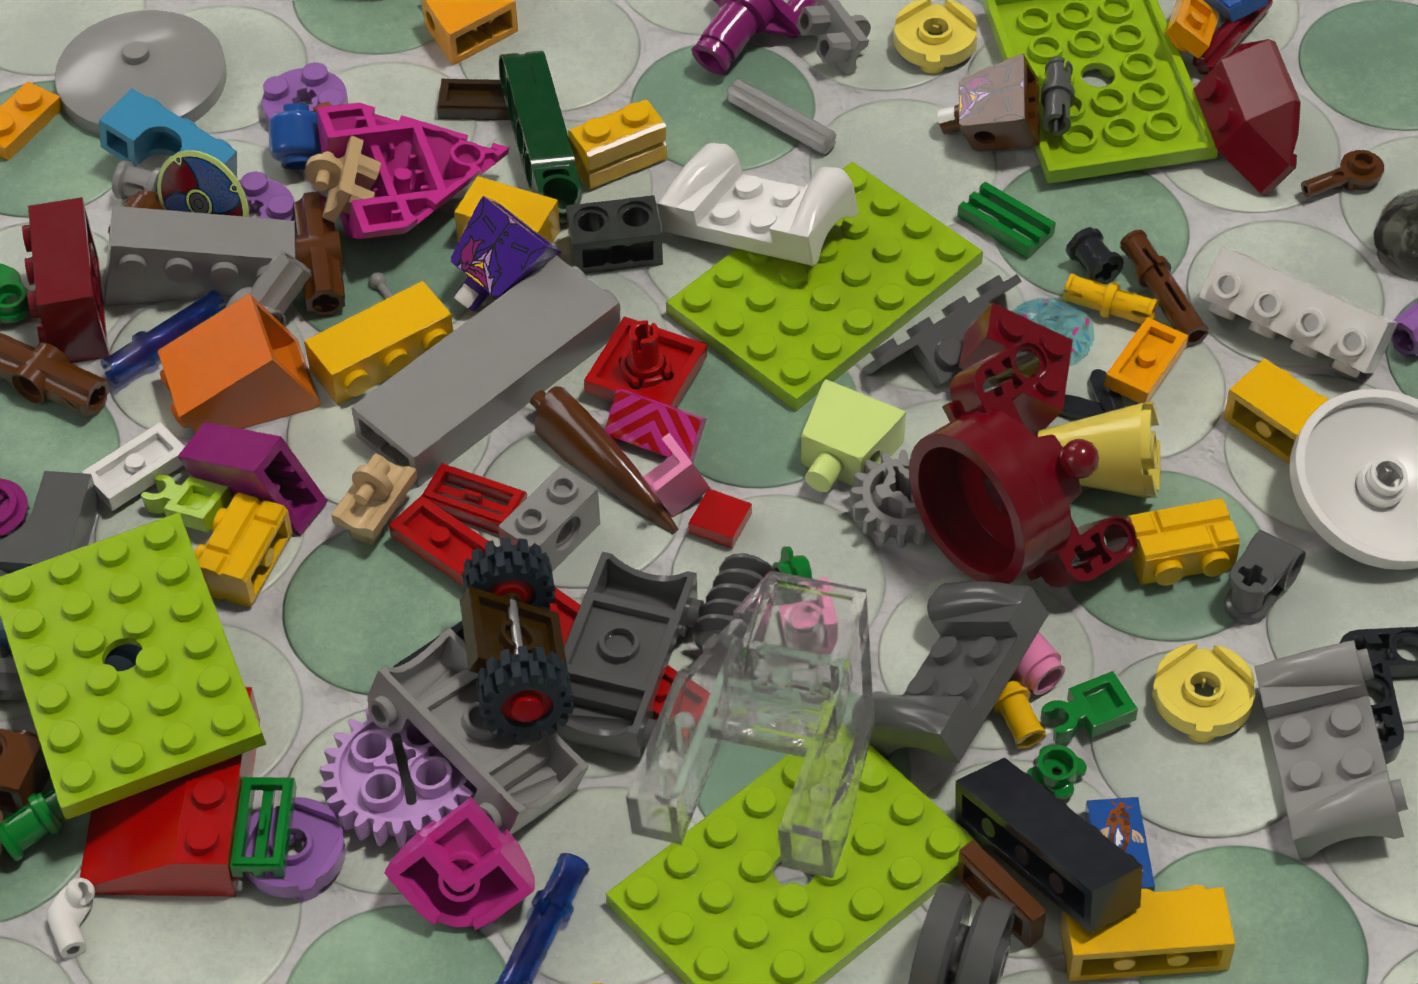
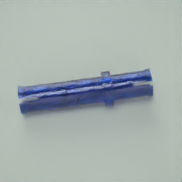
M211 290L207 295L147 332L139 331L132 335L130 343L100 360L102 369L111 368L104 373L114 384H119L123 379L145 365L154 366L161 361L158 354L160 348L225 309L227 305L220 308L218 306L225 302L217 291Z
M561 853L558 856L557 863L544 889L538 890L532 899L534 909L495 984H533L562 923L570 920L574 912L572 902L585 876L590 871L588 863L582 858L571 853Z

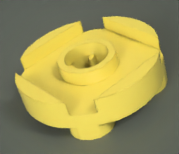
M931 0L914 1L902 8L896 17L893 30V46L903 58L919 65L925 73L939 74L944 71L945 67H951L965 61L976 51V18L968 8L952 0H945V5H931ZM928 32L935 33V34H937V33H943V34H942V35H931V34H928Z
M1198 643L1186 644L1170 651L1159 663L1152 690V702L1162 718L1172 727L1186 733L1195 742L1208 743L1216 736H1224L1234 732L1247 721L1255 697V680L1249 665L1230 649L1214 645L1213 650L1197 649ZM1199 683L1204 688L1205 684H1209L1215 689L1212 696L1204 697L1195 693L1193 685Z

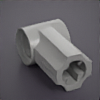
M280 249L252 287H246L236 292L228 302L227 307L250 293L285 326L286 317L283 313L312 275L310 273L311 270L289 253Z

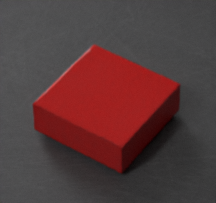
M708 488L688 523L689 533L733 548L752 515V503Z

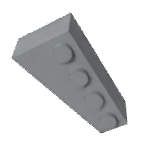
M112 206L106 263L105 307L233 296L243 288L252 287L280 249L295 258V221Z

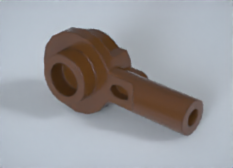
M1350 151L1343 156L1340 168L1303 181L1301 189L1307 198L1331 189H1341L1343 187L1350 191L1368 190L1381 180L1384 174V163L1379 156L1370 151Z

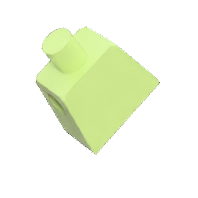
M825 379L801 437V462L805 467L809 468L805 474L806 482L819 492H828L836 479L853 486L855 473H864L865 462L868 459L879 465L881 464V453L887 452L891 457L903 444L906 411Z

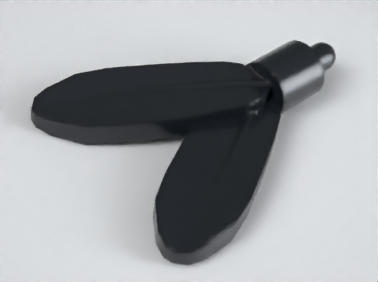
M1095 369L1091 372L1089 386L1095 401L1067 394L1064 399L1063 411L1060 414L1080 420L1125 408L1121 394L1104 387L1107 372Z

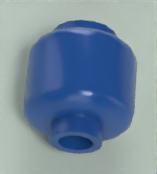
M285 104L282 112L274 114L269 119V151L273 159L281 162V167L291 170H303L306 168L307 160L311 156L322 154L316 112L309 111L308 104Z

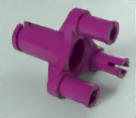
M713 0L720 10L706 27L699 41L691 49L692 55L703 68L712 73L722 75L738 57L754 33L765 32L789 38L799 37L801 32L798 30L796 22L802 8L815 6L818 0H788L787 3L783 0Z

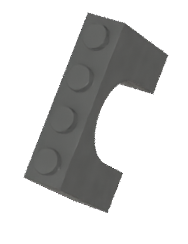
M44 471L29 518L17 531L0 540V577L88 545L100 505L91 474Z

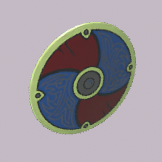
M187 150L174 154L163 164L159 172L157 188L159 201L164 210L249 217L247 198L240 182L231 170L215 157L200 151Z

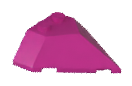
M363 103L317 107L316 115L322 153L326 151L331 152L337 159L344 157L348 140L352 135L364 141L361 151L362 155L381 162L377 179L370 191L375 192L374 198L352 200L350 215L345 212H341L339 215L347 238L366 239L407 233L473 182L477 176H481L509 154V147L493 143L491 148H487L467 141L468 135L403 115H401L399 121L375 114V107Z

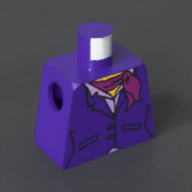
M483 196L478 202L451 256V263L467 275V278L453 297L471 311L476 312L489 293L498 299L553 257H559L561 251L499 202Z

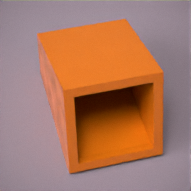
M250 293L158 350L163 370L160 371V377L166 388L171 392L174 401L170 405V409L176 421L183 428L190 427L197 432L205 422L243 429L312 410L321 405L298 338Z

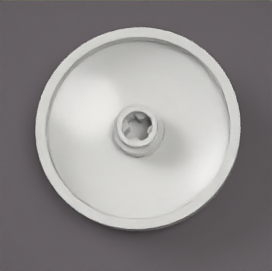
M1362 389L1340 394L1328 400L1314 411L1295 439L1290 456L1289 469L1292 490L1297 504L1313 529L1327 543L1346 556L1361 563L1383 569L1407 570L1418 568V399L1399 392L1381 389Z

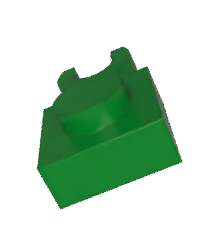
M1114 671L1069 688L1068 702L1054 700L1046 703L1041 709L1040 720L1043 724L1054 719L1065 723L1055 727L1053 734L1055 744H1062L1073 739L1076 731L1085 727L1090 737L1093 738L1135 721L1138 708Z

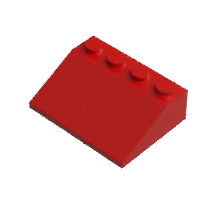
M245 687L260 725V717L252 687ZM256 749L92 810L80 878L87 879L93 884L95 895L236 897L238 877H232L230 862L243 777H253Z

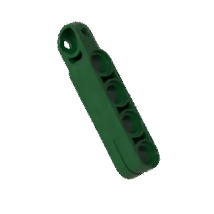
M544 51L525 52V54H501L499 56L500 84L507 104L528 187L533 193L557 199L560 224L567 223L566 206L581 204L582 187Z

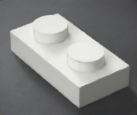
M159 422L85 469L82 473L92 475L98 497L113 511L156 483L154 478L157 475H169L183 466L177 456L185 446Z

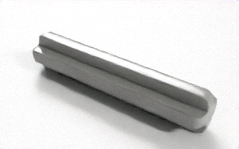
M736 79L732 85H729L727 100L730 103L821 154H827L831 148H834L837 134L833 130L742 79Z

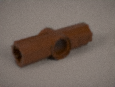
M317 191L304 193L299 201L294 202L295 225L298 234L295 237V250L297 260L310 269L312 274L304 285L307 311L314 312L320 317L336 315L340 308L346 306L344 281L341 271H345L339 231H336L334 222L322 218L327 197Z
M0 333V378L10 382L23 398L36 404H42L45 399H48L86 417L91 414L97 416L104 408L110 391L107 379L71 364L65 354L51 344L43 342L34 348Z

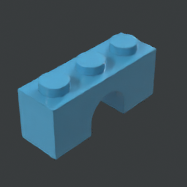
M133 88L99 119L101 148L120 160L131 161L134 167L139 166L146 158L152 155L165 154L173 156L181 151L194 150L215 157L227 166L237 178V151L230 144L222 139L214 138L199 129L191 120L179 117L164 108L156 99L146 97Z

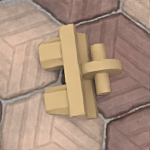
M352 135L348 140L344 157L337 159L333 153L326 151L322 154L311 156L307 160L305 168L306 178L315 185L317 190L325 191L329 188L322 218L334 223L341 212L350 215L352 200L374 198L375 192L370 191L377 179L381 162L361 154L364 141Z
M374 453L367 465L358 466L352 474V486L331 514L333 524L348 529L351 538L369 545H375L383 533L382 528L394 511L400 509L406 500L407 492L418 478L416 469L410 466L402 467L395 465L383 456Z

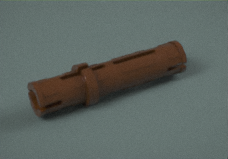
M1134 230L1125 235L1120 241V249L1126 254L1136 269L1135 277L1139 284L1147 287L1153 297L1158 299V305L1173 328L1189 335L1186 346H1194L1203 341L1209 333L1207 331L1209 328L1202 321L1186 294L1170 273L1171 264L1167 258L1158 255L1143 230Z

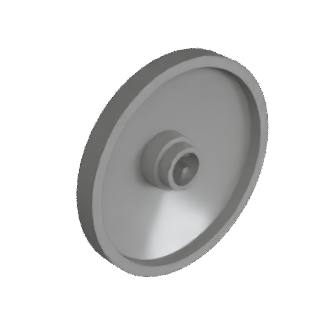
M142 10L109 17L88 27L77 35L67 45L58 60L55 71V84L63 109L70 119L81 128L100 136L99 119L131 88L146 97L156 99L164 108L179 117L196 122L220 98L225 87L227 70L219 40L202 23L174 12Z

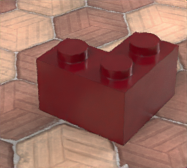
M992 302L965 332L959 368L966 369L997 351L1024 341H1032L1040 345L1046 352L1049 360V370L1046 377L1040 383L1012 398L1025 427L1032 434L1038 436L1039 431L1046 429L1063 411L1073 340Z

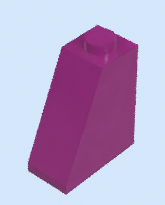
M205 422L177 456L192 477L229 486L232 498L239 492L256 497L261 502L267 500L284 505L289 512L292 531L299 536L303 534L328 501L281 436Z

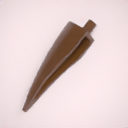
M554 386L547 394L540 390L532 396L530 404L537 410L535 433L564 461L590 477L673 535L679 530L662 502L652 491L636 466L612 437L563 387Z

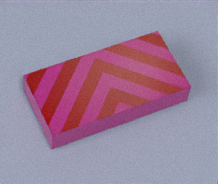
M617 389L605 431L613 438L666 457H670L673 453L662 438L670 433L693 463L707 419L636 393Z

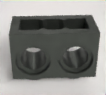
M655 195L566 206L573 266L578 267L584 274L663 264L662 232Z

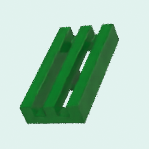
M987 182L980 185L979 193L974 191L969 195L968 203L963 201L958 205L957 217L1026 258H1029L1055 233L1056 222ZM978 209H981V210H983L984 212L988 213L989 215L995 217L996 219H998V221L995 220V219H993L992 217L988 216L987 214L981 212V211L978 210ZM1013 229L1017 230L1018 232L1022 233L1023 235L1029 237V238L1032 239V240H1029V239H1027L1026 237L1020 235L1019 233L1015 232Z
M243 777L230 862L232 877H243L244 872H252L253 877H264L265 872H273L274 877H285L297 789L295 778ZM255 790H263L254 857H246ZM276 790H282L273 857H267Z

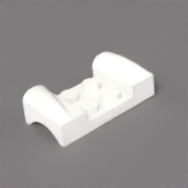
M718 143L706 144L686 163L656 203L663 232L815 266L819 261L823 243L832 226L843 217L855 218L859 213L853 183L848 174L840 168H818L811 181L805 187L796 186L794 184L743 174L736 152L730 146Z

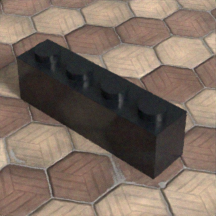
M1004 757L956 780L955 822L1087 931L1092 933L1141 907L1143 865L1133 855L1122 850L1103 835L1097 827L1090 825L1071 810L1064 801L1056 798L1034 781L1028 773L1020 770Z

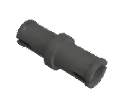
M1053 58L1045 66L1046 82L1041 90V103L1044 107L1043 129L1048 132L1050 130V122H1052L1051 135L1065 134L1071 127L1070 108L1075 102V90L1071 85L1073 66L1070 61H1067L1064 71L1065 58Z

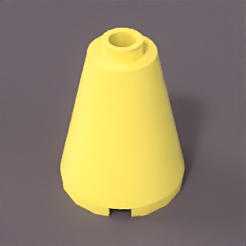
M1154 402L1139 403L1039 431L1038 437L1055 435L1062 447L1075 439H1084L1093 443L1099 453V465L1091 476L1079 479L1081 486L1144 498L1158 497L1157 490H1160L1161 451L1160 440H1157L1156 432L1151 431V426H1159L1157 409Z

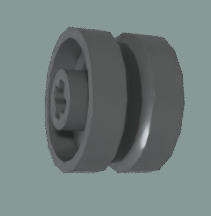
M941 882L932 898L924 920L908 984H951L953 976H956L954 984H1000L1010 951V937L1015 919L1016 905L988 896L980 903L971 926H968L972 907L969 891Z

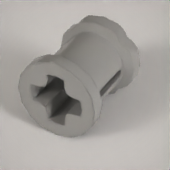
M122 160L113 175L112 191L115 198L125 200L142 190H149L158 194L157 183L161 168H155L152 171L134 167L131 161Z

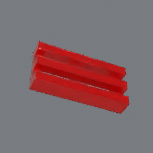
M441 463L422 493L424 497L457 520L499 534L498 526L527 499V492L444 463ZM446 482L464 488L465 491L444 485L442 483ZM482 495L505 502L508 505L505 506L494 501L482 498Z

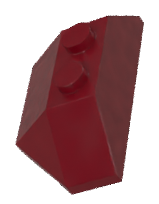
M1266 39L1240 44L1223 58L1193 90L1216 149L1260 194L1267 196L1296 169L1297 154H1294V149L1299 135L1301 102L1275 41Z

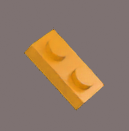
M1177 0L1165 34L1169 36L1171 43L1177 49L1184 53L1190 52L1199 59L1210 46L1220 13L1203 0Z
M27 81L0 106V157L9 161L63 110L59 95Z
M1147 317L1107 372L1104 387L1138 403L1148 402L1185 350L1189 335Z

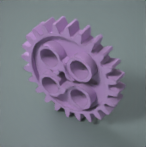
M366 708L367 721L361 723L350 718L348 720L351 730L350 735L336 732L334 738L337 748L325 749L324 753L328 764L320 766V772L324 781L321 784V788L329 808L336 817H339L343 830L346 831L354 827L357 837L361 841L373 832L377 846H382L389 836H395L398 847L401 848L404 846L408 835H416L432 820L437 823L467 799L473 798L477 788L414 724L403 729L400 733H393L386 728L377 726L372 721L368 708ZM396 738L402 739L408 761V768L417 802L413 805L407 803L402 784V777L393 746V740Z

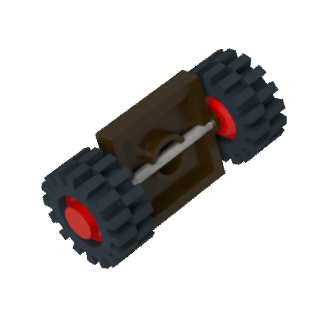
M510 537L501 538L502 546L496 547L493 540L486 542V552L476 548L471 552L472 560L466 559L463 564L462 581L464 594L460 598V608L468 669L470 672L478 674L479 680H476L480 717L482 723H486V729L491 733L497 730L498 737L505 740L510 733H513L514 742H523L524 735L531 734L532 741L541 739L540 732L543 730L549 736L556 733V723L565 726L569 721L568 714H572L574 710V699L566 663L559 615L556 612L550 611V603L554 604L556 598L552 567L549 556L546 552L542 553L541 547L536 543L528 548L526 539L519 538L516 545H511Z

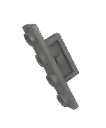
M1016 274L1003 281L1000 275H997L976 289L980 295L978 298L968 302L966 297L962 296L943 308L941 311L945 318L934 324L930 317H927L906 331L910 339L898 345L895 339L892 338L871 351L870 353L874 361L862 368L866 376H869L912 350L932 384L937 388L964 370L959 368L965 332L985 311L991 301L1021 283L1020 277Z

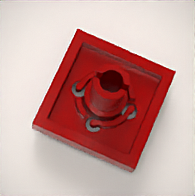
M624 316L585 377L584 391L613 402L616 390L624 389L677 408L707 358V344L658 328L653 322L649 325L647 320L637 321ZM639 385L641 386L640 389H636V390L631 388L632 386H634V387H638Z

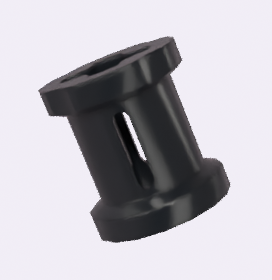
M1092 227L1082 229L1067 244V256L1081 264L1086 271L1087 279L1106 285L1120 274L1124 265L1123 258L1118 253L1111 252L1104 244V237L1099 229Z

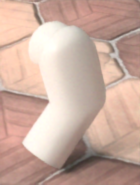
M84 878L72 879L60 891L47 912L48 923L63 958H74L86 949L79 926L92 907L95 888L89 880Z

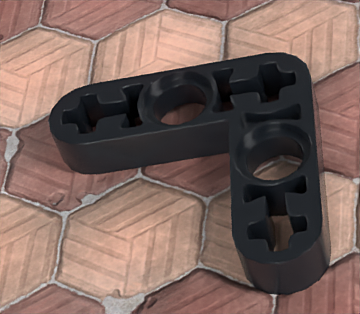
M1418 627L1358 629L1349 631L1343 635L1340 643L1354 640L1357 650L1367 648L1374 679L1365 680L1368 689L1377 691L1383 699L1381 703L1371 705L1375 722L1379 721V736L1381 740L1387 741L1386 745H1381L1386 764L1391 763L1397 758L1404 740V729L1392 679L1418 678V660L1412 661L1402 658L1396 648L1402 645H1412L1418 648ZM1381 648H1386L1385 660H1384V651H1380Z

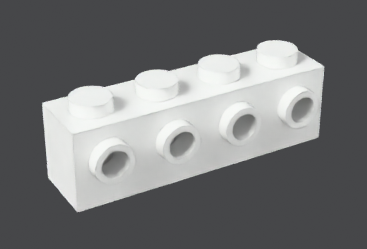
M1221 246L1198 296L1211 302L1208 308L1209 311L1229 320H1234L1236 314L1252 321L1249 326L1250 330L1270 339H1275L1276 334L1279 333L1293 340L1290 346L1293 350L1311 358H1316L1318 352L1335 359L1332 364L1333 368L1355 378L1358 377L1360 371L1363 373H1375L1398 324L1391 319L1247 254Z

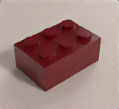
M83 197L29 205V225H22V234L26 251L32 252L30 258H25V269L29 285H35L34 291L27 292L32 319H41V322H37L39 343L45 342L55 346L65 354L70 363L109 357L100 262Z

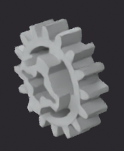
M901 450L899 459L893 460L887 452L881 453V464L879 465L868 459L865 462L864 473H855L853 488H851L850 492L853 520L864 521L863 533L869 535L875 531L879 532V543L883 545L890 537L896 538L899 548H904L906 539L913 538L918 546L924 545L925 533H928L912 496L909 480L910 459H908L906 450Z

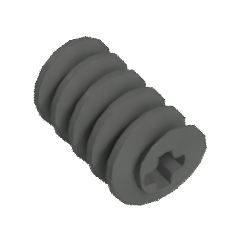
M738 553L726 557L721 563L719 573L715 577L712 588L706 596V603L700 609L699 618L692 627V638L696 646L713 660L732 666L743 665L748 660V649L756 641L755 634L761 629L762 619L767 615L769 603L775 597L773 585L777 584L780 578L777 571L768 562L754 555Z

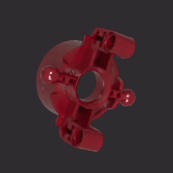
M1024 341L997 351L953 377L950 384L952 402L942 406L949 423L923 437L914 446L909 461V480L916 508L928 533L947 559L965 575L975 581L1010 584L1027 574L1030 580L1042 577L1050 586L1062 588L1093 580L1127 559L1135 551L1137 537L1131 522L1121 516H1113L1084 524L1078 528L1076 527L1071 517L1070 504L1081 493L1082 488L1079 479L1087 478L1096 471L1100 457L1098 450L1092 442L1084 439H1075L1062 447L1055 435L1038 437L1025 427L1012 398L1040 383L1046 377L1049 370V360L1046 352L1040 345L1032 341ZM988 379L992 386L983 389L982 384ZM1076 555H1077L1078 558L1080 559V560L1071 562L1072 560H1074V559L1076 558Z

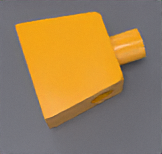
M421 0L426 28L452 65L518 32L516 0Z

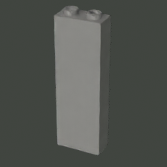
M558 256L553 257L351 406L356 437L389 462L402 467L410 466L415 468L418 478L414 484L420 487L434 476L441 463L449 465L530 403L532 396L536 392L547 390L606 345L621 322L619 301L609 290H602L587 279L578 267H571Z

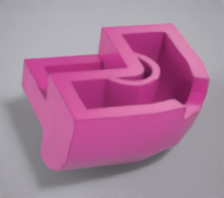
M472 797L437 823L432 820L392 858L384 872L415 910L433 925L436 922H440L452 927L473 926L474 930L492 923L535 890V876L518 842L508 829L501 832Z

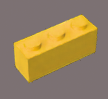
M421 281L306 339L304 344L310 372L335 403L339 405L391 378L454 331L452 314L424 281Z
M1190 885L1180 890L1161 892L1141 889L1140 908L1092 933L1087 931L1063 910L1061 912L1059 926L1069 982L1229 970L1235 948V939L1224 887L1206 888L1202 885Z

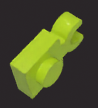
M157 475L154 480L160 493L143 492L141 494L145 508L149 512L165 513L166 517L180 512L184 526L205 532L212 528L218 510L220 508L227 509L233 499L229 486L190 476L183 485H178L168 475Z

